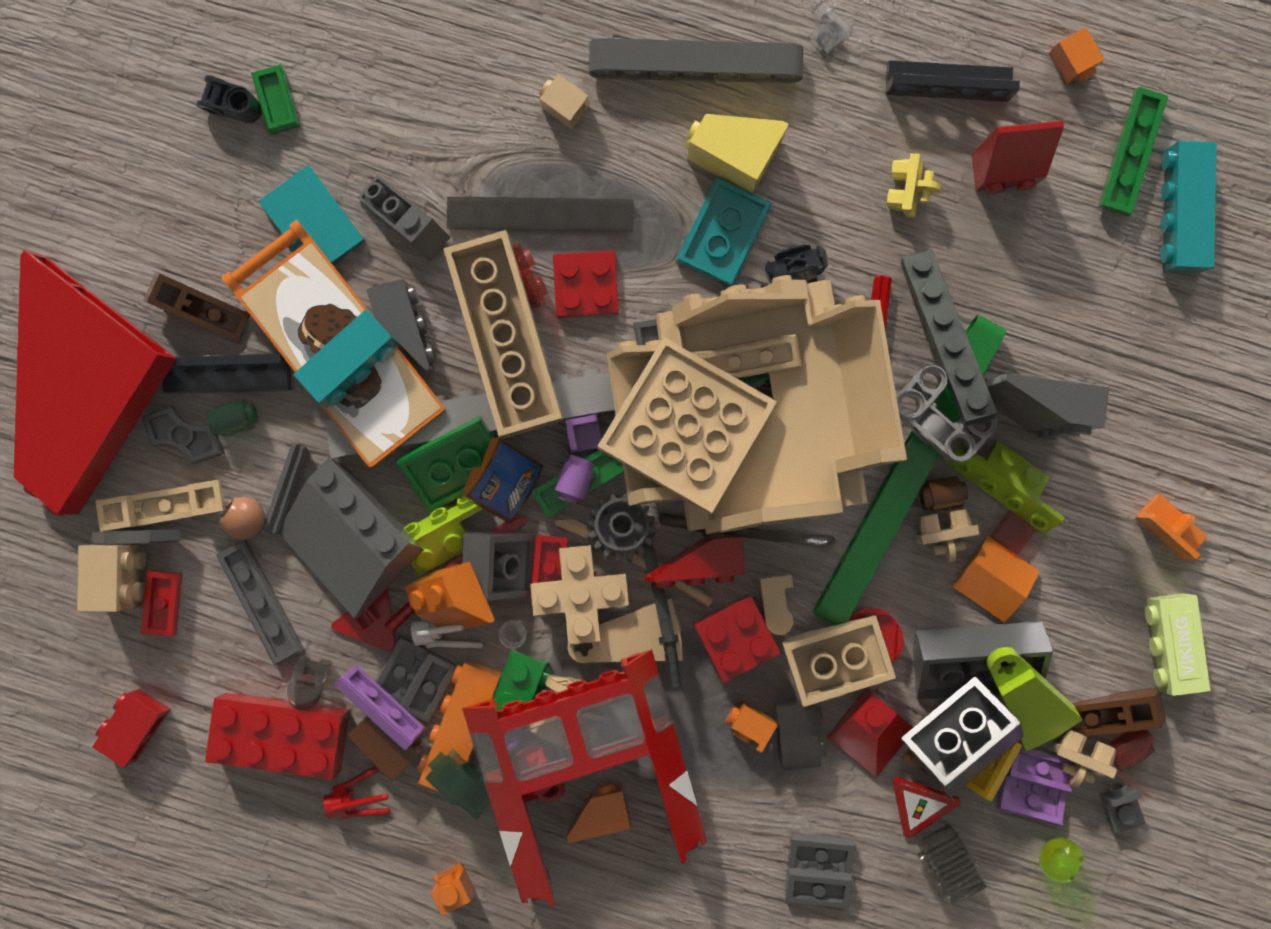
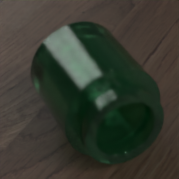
M246 399L214 407L213 411L207 413V420L214 436L222 435L226 437L254 429L255 422L258 421V413L253 403L249 404Z

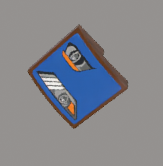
M491 438L481 467H472L462 497L500 519L512 522L530 496L543 465L502 439Z

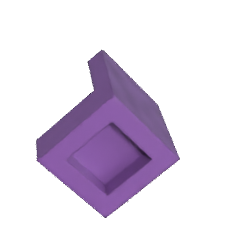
M597 415L565 420L572 453L597 449L602 439Z

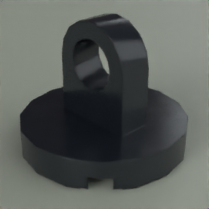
M803 244L780 251L774 256V262L768 261L765 265L768 281L772 283V279L775 277L790 275L792 280H806L807 283L817 282V276L828 267L829 260L826 250L816 245V249H811L810 245Z

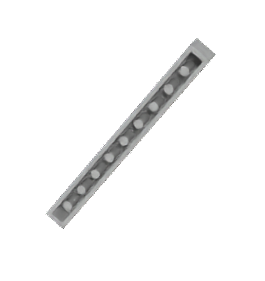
M600 369L582 371V377L569 379V374L551 377L564 421L615 412L609 372L600 374ZM476 390L457 393L458 398L446 400L445 395L436 396L445 407V412L397 449L424 445L479 416L482 417L490 432L496 433L497 429L486 393L477 395ZM326 420L325 426L330 457L332 459H344L360 456L333 420Z

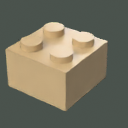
M143 544L78 546L77 611L116 612L142 606L145 593V584L142 582V570L146 566V554L143 551Z

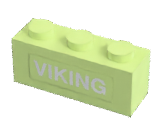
M1182 593L1147 598L1148 606L1145 607V618L1151 627L1152 638L1149 640V647L1152 655L1155 657L1156 669L1153 676L1159 691L1171 696L1211 691L1197 595Z

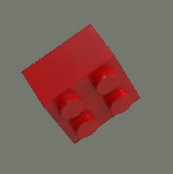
M749 594L693 622L723 683L781 654L752 596Z

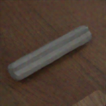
M297 443L291 444L263 529L267 532L278 534L281 530L308 451L306 446Z

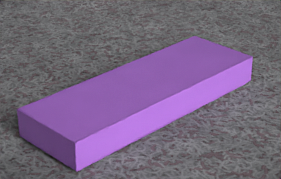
M356 664L334 684L336 688L405 751L426 729Z

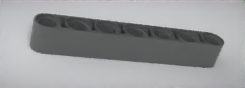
M598 38L589 42L588 74L600 79L796 83L803 79V46L796 43Z

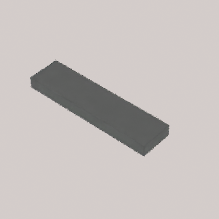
M243 540L217 554L218 561L273 665L276 666L304 651L305 649L248 541Z

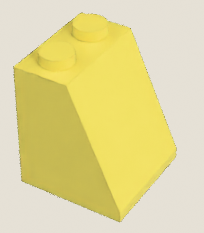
M705 114L700 123L698 121L693 123L686 138H688L685 146L688 148L687 159L719 178L753 193L780 147L789 124L778 120Z

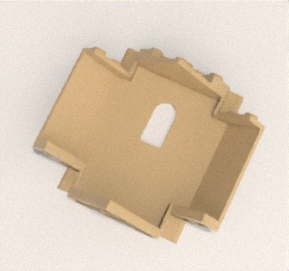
M790 275L773 278L772 283L763 288L747 289L746 285H734L721 291V295L714 298H702V294L686 295L683 297L682 302L672 306V311L655 315L659 340L646 342L645 345H637V341H625L618 343L617 349L607 353L615 415H617L663 337L692 353L797 333L802 367L769 372L773 400L777 401L711 515L623 464L629 506L683 500L688 531L706 529V534L723 533L843 513V507L868 503L863 470L907 460L880 300H866L864 295L846 298L844 305H835L831 280L807 283L806 280H792Z

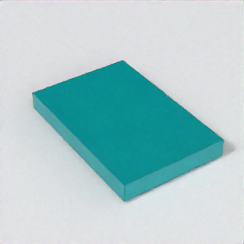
M309 165L258 201L282 234L291 228L289 225L297 219L332 265L365 242V239ZM299 238L291 244V247L295 251L304 243Z
M716 177L676 262L727 287L733 286L773 203L722 178Z

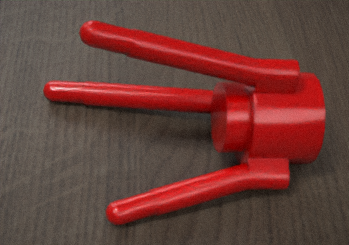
M377 766L372 767L343 784L333 786V793L327 794L323 798V806L327 818L331 820L341 817L342 820L352 817L390 814L391 810L389 808L355 810L359 806L386 801L389 798L387 794L355 800L351 791L346 792L347 789L376 774L380 769Z

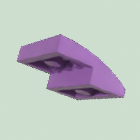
M1022 746L1001 784L997 809L1056 826L1062 825L1067 793H1072L1073 786L1069 783L1071 775L1062 772L1061 768L1064 762L1073 766L1075 762L1034 749L1026 752Z

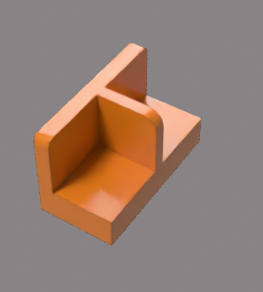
M1156 494L1135 518L1179 558L1197 561L1201 555L1196 549L1208 536L1192 523L1195 520L1192 514H1182L1161 494Z

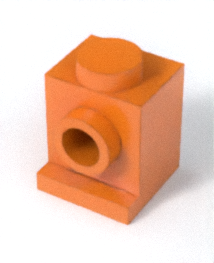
M741 701L739 707L734 705L725 720L735 730L733 735L748 744L751 740L755 741L754 746L761 753L778 725L773 718Z
M462 862L433 876L435 885L430 894L441 916L471 902L475 888Z

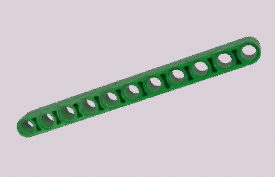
M977 314L965 333L983 375L1002 342L1006 329ZM947 384L933 402L937 404L935 408L952 423L958 422L960 415ZM912 430L904 443L907 460L892 464L814 607L813 613L833 625L845 623L849 620L939 456L937 451L920 440Z

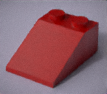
M1064 121L997 127L972 153L975 190H986V194H997L1006 191L1005 188L1017 187L1018 191L1036 188L1037 184L1048 175L1064 129Z

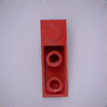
M730 536L700 539L644 576L645 581L656 582V588L675 587V581L686 580V585L705 584V578L715 577L716 583L734 582V576L745 575L743 537Z

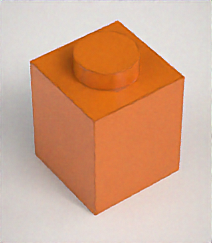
M1087 27L1059 41L1049 52L1067 85L1077 79L1082 83L1098 73L1095 68L1105 60Z

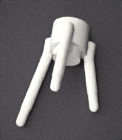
M423 618L411 623L412 639L416 646L426 645L427 649L433 647L480 649L483 647L481 642L437 640L442 638V634L462 631L464 627L461 624L441 627Z

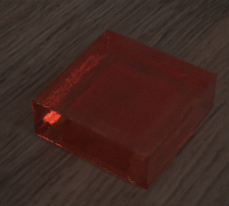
M1008 511L990 537L1018 555L1036 529L1012 511Z

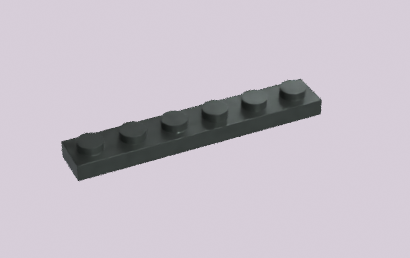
M932 249L902 257V269L939 364L946 372L947 384L964 427L996 418L998 412Z

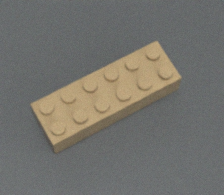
M500 231L443 248L498 436L504 439L564 421L507 231Z

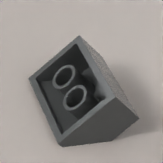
M974 677L901 739L928 775L951 798L1024 737L1021 722Z

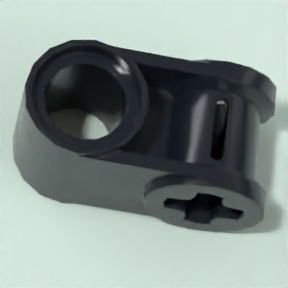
M205 76L206 86L201 100L196 102V107L210 114L221 117L225 116L244 123H253L260 118L262 110L259 100L248 89L214 76ZM248 100L246 107L239 110L240 104Z

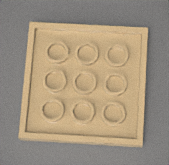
M663 337L598 444L597 449L711 515L777 401Z

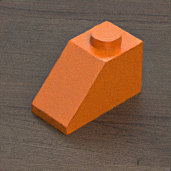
M615 782L603 783L596 787L597 790L591 792L568 829V843L631 829V819L623 784L615 786Z

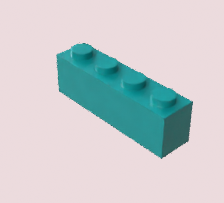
M1177 141L1167 148L1163 154L1162 168L1165 170V183L1162 186L1161 198L1165 201V211L1161 218V230L1164 232V244L1160 251L1163 272L1202 273L1214 268L1217 142Z

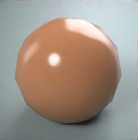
M245 496L236 497L229 502L219 522L222 530L230 538L247 540L257 536L263 529L265 513L262 506L256 500Z

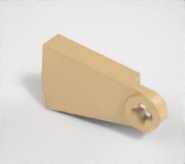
M668 597L667 601L674 635H678L679 642L676 643L678 661H683L680 626L672 599ZM655 603L600 622L601 641L592 642L593 647L588 649L587 655H582L581 650L575 649V645L578 644L568 645L569 655L579 663L621 662L622 658L651 649L655 661H666L663 645L659 643V637H662Z

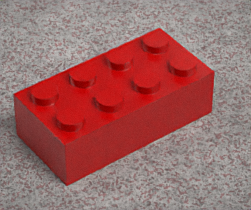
M226 692L214 698L205 762L332 780L342 769L350 709Z

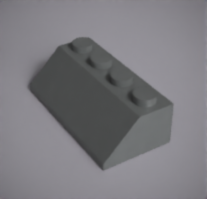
M1043 622L916 630L913 644V662L917 699L951 697L974 677L992 694H1000L987 667V658L994 650L1001 647L1015 649L1028 664L1046 679L1053 650ZM1006 661L1000 663L1003 667L1009 665Z

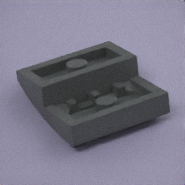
M399 635L375 682L412 716L428 723L448 687L457 665L421 645L416 646L413 641Z
M791 833L785 902L849 909L853 884L851 872L855 852L854 839Z

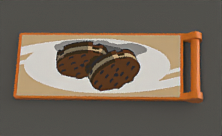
M297 219L289 225L291 228L245 264L233 273L227 272L221 277L295 372L367 309ZM300 238L304 243L245 290L242 288L241 282ZM397 346L394 347V353L386 361H378L369 369L371 373L364 381L359 384L354 383L346 390L347 395L341 402L334 406L329 405L328 407L320 404L364 462L371 468L445 412L443 404Z

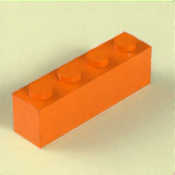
M469 659L463 666L458 665L451 680V683L456 684L452 696H445L440 709V713L444 714L441 725H434L428 740L433 746L429 755L424 754L417 769V772L421 773L418 784L452 797L456 795L475 748L472 734L469 733L462 708L492 699L502 672Z

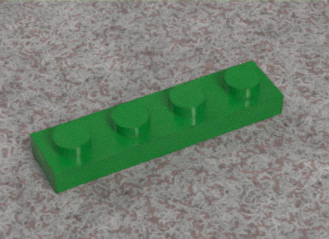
M1142 87L1134 90L1098 208L1126 217L1133 213L1168 95Z

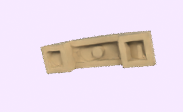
M221 480L95 501L100 532L225 511Z

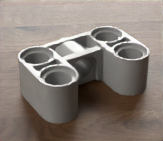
M936 365L926 366L916 373L896 396L900 420L920 440L932 447L947 461L957 463L968 460L995 431L997 418L985 421L986 428L983 432L975 430L973 425L964 427L962 420L958 423H952L935 408L937 404L933 402L947 385L948 378L946 372ZM930 373L936 377L937 386L935 389L925 387L922 381L924 374ZM904 397H910L915 401L916 410L913 414L906 413L902 409L901 401ZM954 439H959L965 446V451L961 456H956L951 451L950 447Z

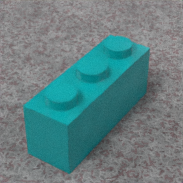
M365 309L293 375L318 403L325 407L329 405L334 406L347 395L346 390L354 383H361L370 375L371 371L369 369L378 361H386L394 353V347L398 342Z

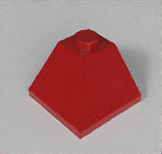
M865 688L827 735V738L877 778L904 744L901 738L914 727Z

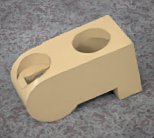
M787 573L758 577L763 620L767 628L775 635L787 634L791 630L794 620L792 614L787 610L785 594L786 588H793L792 575Z

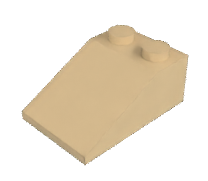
M876 616L815 629L780 640L803 707L896 678Z

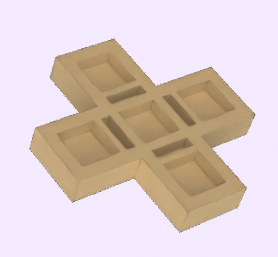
M591 545L559 548L562 580L530 584L533 616L565 612L568 645L601 641L598 609L629 606L626 574L594 577Z

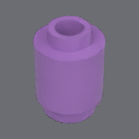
M570 455L568 462L564 461L554 489L560 492L558 498L577 504L578 498L585 500L594 475V471H592L594 463Z

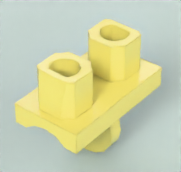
M910 153L909 160H894L892 164L891 178L897 181H906L905 190L889 189L886 203L889 209L902 211L906 218H916L919 193H921L920 202L928 204L931 194H937L941 191V184L933 181L934 171L926 170L924 179L921 180L924 163L920 161V154Z

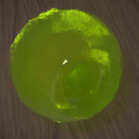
M1062 837L1053 838L1041 847L1039 865L1043 873L1050 880L1062 884L1072 883L1085 856L1080 847L1072 840Z

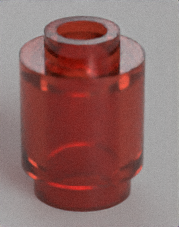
M1148 730L1123 732L1109 742V745L1116 749L1113 764L1120 771L1125 768H1133L1155 752L1153 745L1156 741Z

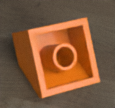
M470 561L431 572L404 586L408 595V601L416 615L438 626L461 624L464 629L490 624L495 621Z

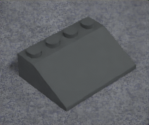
M1008 373L985 381L996 410L1027 431L1039 433L1038 438L1058 440V438H1069V436L1079 437L1080 434L1091 435L1094 429L1105 428L1109 387Z
M330 457L306 480L283 521L279 532L280 536L354 619H358L424 550L346 466Z

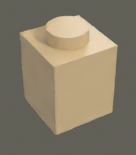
M557 74L553 81L549 79L539 93L542 109L571 130L590 106L589 96L559 74Z

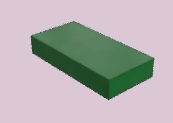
M280 64L252 72L251 75L267 131L273 135L300 127L283 66Z

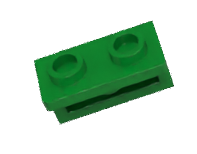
M510 650L492 697L498 703L499 710H502L505 704L512 701L521 700L524 703L534 700L539 688L545 689L547 677L551 675V671L547 670L549 661L544 659L540 661L520 652Z

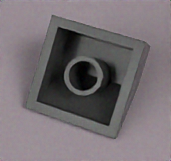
M503 532L464 533L462 563L470 561L487 601L531 597L530 584H532L536 534Z

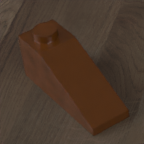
M155 272L143 299L146 303L237 342L250 317V313L157 272Z
M1159 687L1124 691L1072 703L1083 720L1070 729L1085 736L1162 728L1166 715Z

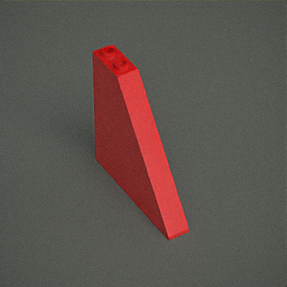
M23 250L20 255L14 478L24 486L23 490L26 493L41 500L45 504L46 510L57 516L77 515L83 509L177 358L49 258Z

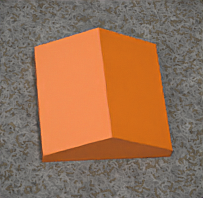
M986 535L951 587L1005 623L1027 599L1040 571Z

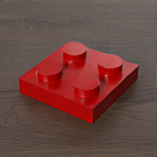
M615 251L553 254L557 318L619 314Z

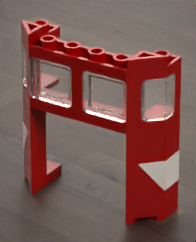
M652 649L622 658L621 667L623 672L618 673L617 670L608 671L601 674L598 680L588 683L585 680L576 681L569 684L566 690L556 693L554 690L544 691L537 694L535 699L524 703L521 700L512 701L505 704L502 710H499L498 703L494 699H490L462 708L522 903H528V898H531L532 901L545 899L548 906H555L551 877L548 868H545L524 799L525 794L649 755L670 827L671 839L681 864L687 861L686 853L698 847L699 841L702 846L707 843Z

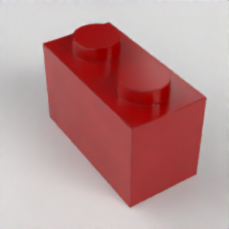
M141 689L123 693L117 699L113 706V709L116 711L110 720H105L95 734L98 738L92 748L123 768L138 760L170 711V708Z

